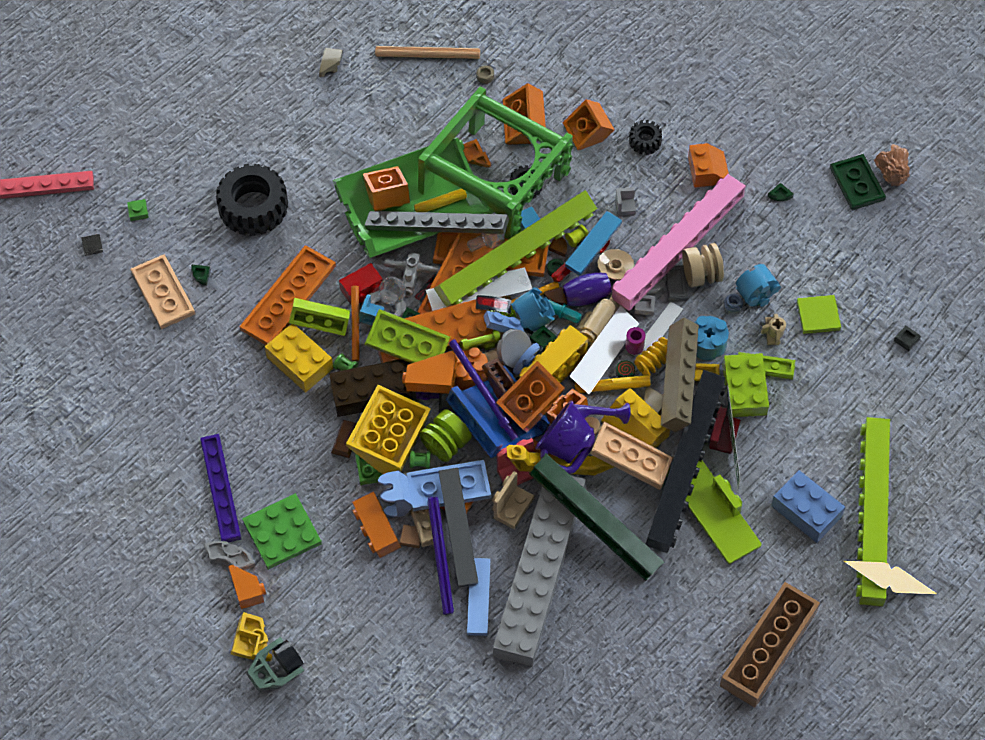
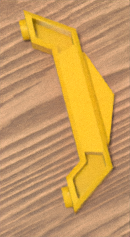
M508 445L506 447L507 457L519 471L531 472L541 460L540 453L528 452L524 446ZM578 455L570 463L556 456L551 458L559 465L569 467ZM587 456L579 469L573 474L597 475L614 468V466L595 456Z

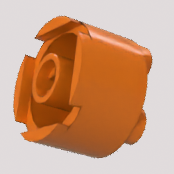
M476 347L465 351L462 350L483 382L487 381L488 379L482 369V366L488 363L485 354ZM458 359L454 386H458L460 390H466L475 386V383Z

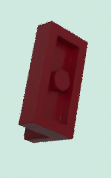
M720 407L709 449L732 454L729 419L726 416L727 408ZM732 417L736 440L741 420Z

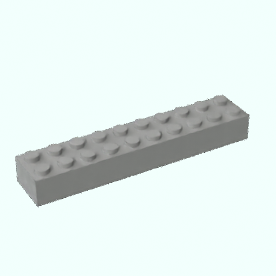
M572 476L585 488L586 479ZM543 486L493 647V657L533 667L576 522V517Z

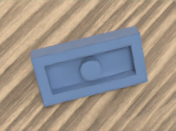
M486 311L483 316L487 328L504 333L510 329H518L524 332L520 320L515 317H507L498 312Z

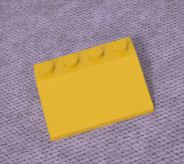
M377 385L346 446L380 473L401 472L419 438V432L423 430L428 420L431 408Z

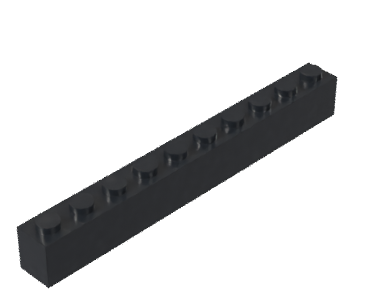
M706 370L702 372L693 398L691 425L683 428L645 543L650 548L668 553L669 548H674L677 536H674L676 530H680L683 522L680 515L681 512H686L689 502L685 500L687 495L691 496L694 485L691 484L692 479L697 478L700 470L696 466L698 461L702 462L705 451L702 448L703 445L707 446L711 436L708 434L709 428L713 429L716 420L713 414L714 412L718 413L721 401H718L719 396L724 395L727 385H724L726 378L724 376Z

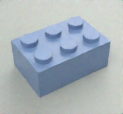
M800 470L773 496L771 505L816 543L842 518L845 510L844 505Z

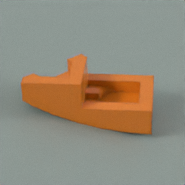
M477 139L463 144V152L468 163L491 167L492 164L486 152H483Z

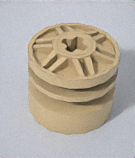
M717 244L702 245L701 254L697 247L682 250L685 277L691 288L704 285L705 277L710 284L714 283V280L716 282L723 281L724 266Z

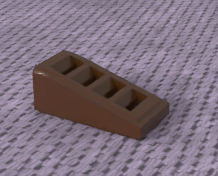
M498 358L482 366L499 400L515 382ZM496 367V370L492 372L491 368Z

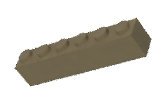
M682 318L670 325L668 334L661 426L674 432H678L691 425L699 325L686 318Z

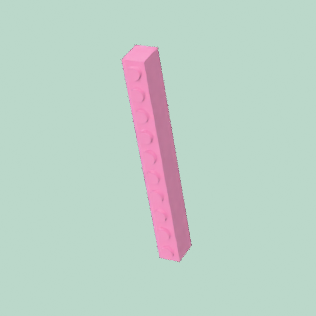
M729 174L724 179L721 178L712 190L707 191L701 201L695 203L690 212L684 214L678 224L675 223L667 235H663L660 238L659 243L655 247L652 246L648 250L644 258H640L632 269L626 271L620 281L614 283L612 286V298L614 301L630 311L682 259V250L694 247L744 197L746 185Z

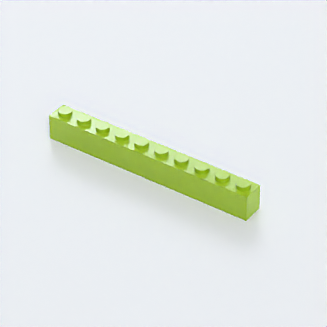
M584 190L442 282L434 290L446 306L459 304L463 301L461 299L466 294L468 297L478 292L476 289L478 286L482 285L484 288L493 282L491 280L492 277L496 275L499 278L507 273L506 268L509 266L512 268L522 263L520 259L524 256L527 259L536 254L535 249L538 247L541 249L551 244L549 240L553 237L556 240L565 235L564 230L569 228L571 231L580 225L578 221L582 218L586 221L594 216L592 212L598 208L587 191Z
M866 417L865 424H861L860 435L864 436V441L860 443V453H863V459H860L859 470L863 471V476L859 478V488H862V494H859L858 505L862 506V512L858 514V524H861V530H858L857 542H861V548L857 550V560L861 562L887 563L890 419ZM856 571V578L860 579V585L856 586V597H859V604L883 607L886 601V589L881 588Z

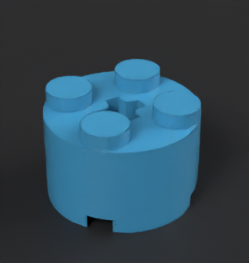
M758 264L754 266L755 269L753 271L747 270L737 279V287L735 288L749 306L760 305L763 307L769 303V298L777 293L781 286L766 265Z
M536 287L517 298L511 304L513 310L521 318L519 319L521 326L524 329L529 328L533 332L555 320L553 317L555 312L547 297L542 298L540 296L542 292Z
M699 316L694 322L699 325L696 357L702 360H714L726 351L729 336L727 324L724 320L713 316Z

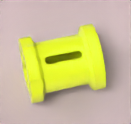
M580 224L573 232L566 233L565 238L568 244L575 248L579 242L586 238L589 232L585 226Z

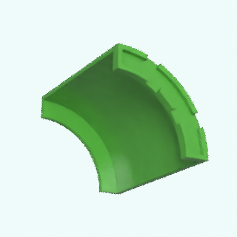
M455 137L439 156L473 174L463 152V142ZM427 147L332 180L340 203L343 202V205L347 208L345 216L360 246L365 245L363 249L368 257L372 258L440 233L367 230L365 227L370 211H374L369 201L363 178L364 173L398 166L408 183L410 203L377 211L415 212V204L461 189L434 174V184L425 195L418 192V158ZM467 191V198L428 211L431 213H495L485 202Z

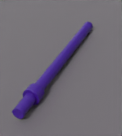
M455 339L450 341L449 345L499 420L498 424L500 427L505 429L512 441L518 438L517 433L511 426L512 422L508 416L503 414Z

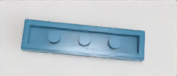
M606 211L566 261L565 267L581 276L622 224V220Z

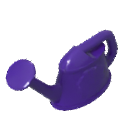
M571 400L550 424L535 449L541 450L540 458L549 453L565 460L567 463H570L579 451L582 450L571 466L565 467L560 465L569 475L573 474L591 452L595 442L594 429L590 427L585 418L589 415L615 416L621 419L623 424H627L631 415L629 403H625L621 408L612 409L573 404L574 402Z

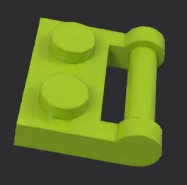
M496 330L492 331L491 334L470 340H467V338L460 341L459 346L464 351L473 347L489 350L496 347L495 345L498 344L501 337L499 331Z

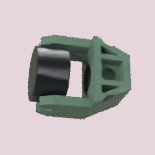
M279 637L257 653L247 672V676L258 691L282 688L304 672L302 668L304 663L288 640L283 642V639ZM270 651L273 652L288 676L278 678L265 661ZM258 674H264L265 678L260 679Z

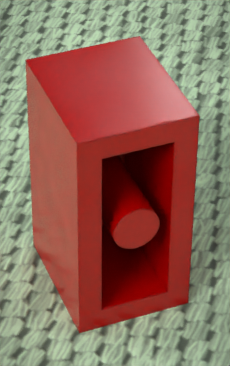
M372 263L339 280L340 291L350 304L351 286H359V303L364 301L367 294L369 295L384 289L383 278Z

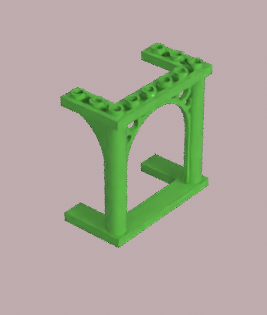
M480 86L418 158V192L425 195L434 184V174L481 199L496 214H507L509 222L504 238L509 240L521 232L523 206L532 200L536 190L539 191L542 188L545 179L550 178L553 171L554 179L561 181L564 176L569 174L571 170L573 135L566 133L564 136H561L486 96V89ZM486 113L525 135L533 145L535 159L531 168L520 178L508 182H490L476 177L439 155L468 121L469 133L475 135L484 125ZM542 148H549L552 150L548 154H543L539 152V150ZM511 186L515 187L518 191L517 194L511 195L508 192V188Z

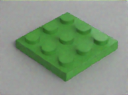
M296 493L242 518L268 570L322 544Z

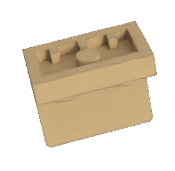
M513 471L511 476L505 478L502 490L495 493L492 500L494 502L492 510L494 511L495 520L515 529L534 500V495L517 486V473Z

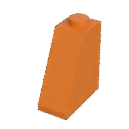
M449 351L407 365L406 372H403L402 383L406 385L407 391L449 394L455 384L458 358L454 351Z

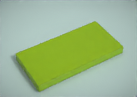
M379 309L365 345L406 362L415 363L445 353L450 336Z

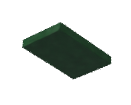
M864 154L830 164L829 168L851 210L872 205L886 199V195Z

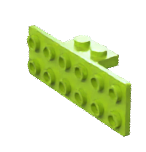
M703 460L702 462L698 461L696 467L700 468L697 478L692 479L691 484L694 485L691 496L687 495L685 501L689 502V509L726 562L732 564L760 548L762 543L740 514L742 500L737 494L733 493L728 480H724L721 475L714 477Z

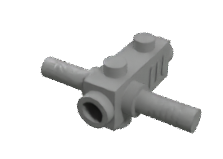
M417 253L408 254L407 260L403 262L385 259L384 267L398 268L405 271L401 294L406 297L413 295L418 273L437 274L441 268L423 265L420 262V255Z

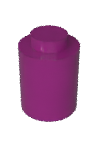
M633 327L627 331L625 348L628 353L638 355L643 352L646 337L643 329Z

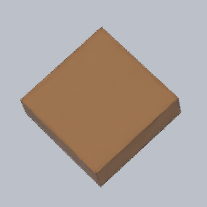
M403 525L400 545L420 548L421 542L416 527Z

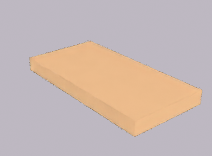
M165 254L130 269L161 329L195 315V310Z
M603 422L590 452L591 455L659 490L663 486L673 457L606 422Z

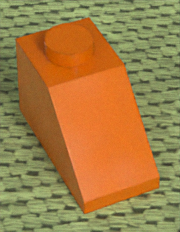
M230 565L229 570L240 608L244 609L264 603L265 587L263 583L259 584L257 576L234 565Z

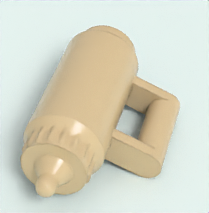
M612 297L609 300L602 299L593 311L586 312L576 329L588 338V342H593L597 339L614 314L615 304Z

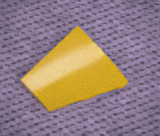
M245 612L242 613L239 618L231 655L254 660L257 653L268 646V637L264 632L263 618ZM268 653L265 661L270 662L272 654Z

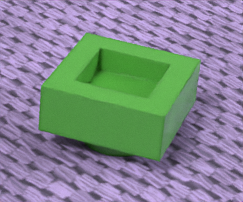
M145 199L127 202L130 221L149 218Z

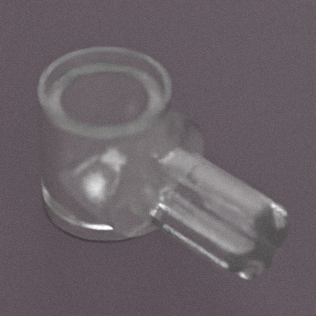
M481 233V236L468 241L467 246L471 252L484 246L495 248L501 245L505 239L502 234Z

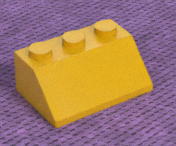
M631 388L620 395L610 407L612 409L621 408L625 403H629L631 408L629 422L623 424L621 419L606 415L601 419L602 423L606 422L654 448L659 446L670 435V429L661 426V416Z

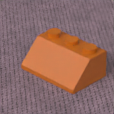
M527 83L502 99L503 105L546 127L542 90ZM504 124L506 144H531L529 139L521 132Z

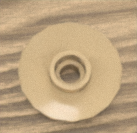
M610 249L604 251L599 256L597 264L600 273H606L611 280H621L626 271L634 267V260L625 251Z

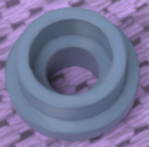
M733 293L725 298L724 306L731 312H737L742 308L743 300L738 294Z

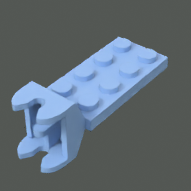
M484 460L408 472L406 475L400 471L383 474L379 477L378 483L384 486L392 485V487L382 491L380 499L385 502H395L394 505L387 506L384 509L386 516L392 518L405 516L412 508L413 511L429 509L428 498L438 497L439 507H443L444 502L438 471L458 468L464 503L490 499L491 491Z

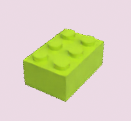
M763 353L724 355L722 363L723 376L726 377L724 385L729 387L732 417L767 415L769 400Z

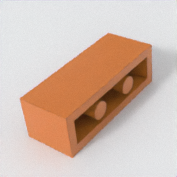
M374 491L353 501L355 509L352 511L357 521L360 519L363 525L360 528L365 537L369 536L371 542L368 545L373 554L377 553L381 558L401 548Z

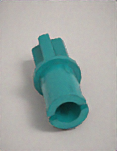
M549 299L555 315L559 316L560 319L564 318L573 323H579L582 317L581 313L567 308V305H560Z

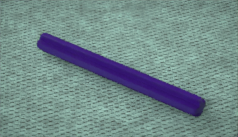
M438 497L428 498V507L442 609L444 615H450L454 613L439 499Z

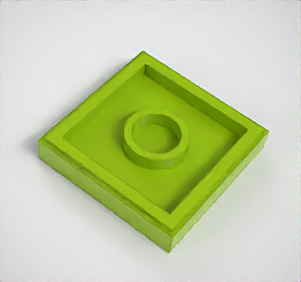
M835 295L797 298L803 334L841 331Z

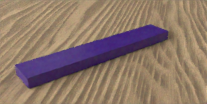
M215 434L201 437L200 440L221 541L229 543L242 540L220 435Z

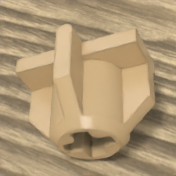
M774 314L773 317H765V325L762 326L761 334H766L767 345H780V338L784 335L786 322L778 314Z

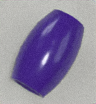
M589 273L563 285V292L568 306H586L606 298L612 293V288L606 273Z

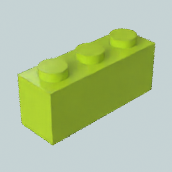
M294 298L289 323L345 336L350 310Z

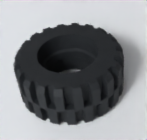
M244 164V167L239 168L238 166L233 168L234 171L227 172L225 178H221L216 189L218 211L223 223L234 232L239 231V234L242 235L248 233L250 236H256V233L265 234L267 230L272 231L275 229L276 224L280 225L283 221L282 217L284 218L287 214L288 208L286 186L282 177L278 176L275 170L270 171V167L265 165L260 167V164H254V166ZM250 192H259L268 196L264 203L256 207H243L236 203L241 196Z

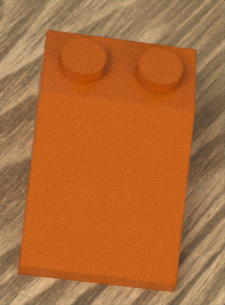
M536 361L496 403L525 432H528L544 416L565 388Z

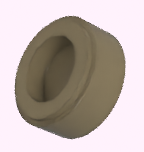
M490 66L479 67L476 72L477 80L483 84L492 82L494 70Z

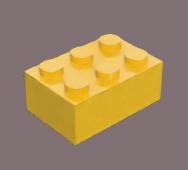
M294 324L289 325L265 346L266 357L305 393L333 370L332 357Z

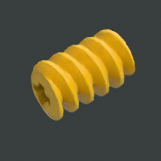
M660 337L657 342H654L652 346H649L647 350H644L641 355L635 358L634 363L640 373L651 376L650 372L655 373L656 368L660 369L662 367L661 363L666 364L668 339Z

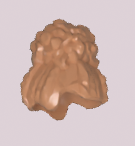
M895 144L891 145L890 151L880 152L874 161L877 168L881 170L883 178L891 186H900L910 176V168L908 166L909 153L906 148H901Z

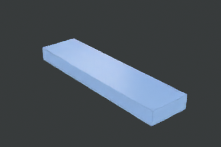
M474 558L478 584L469 586L467 635L488 636L490 559Z

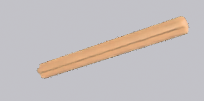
M376 46L375 55L377 57L479 59L480 49Z

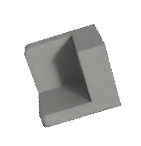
M634 187L616 189L615 203L617 216L636 215Z

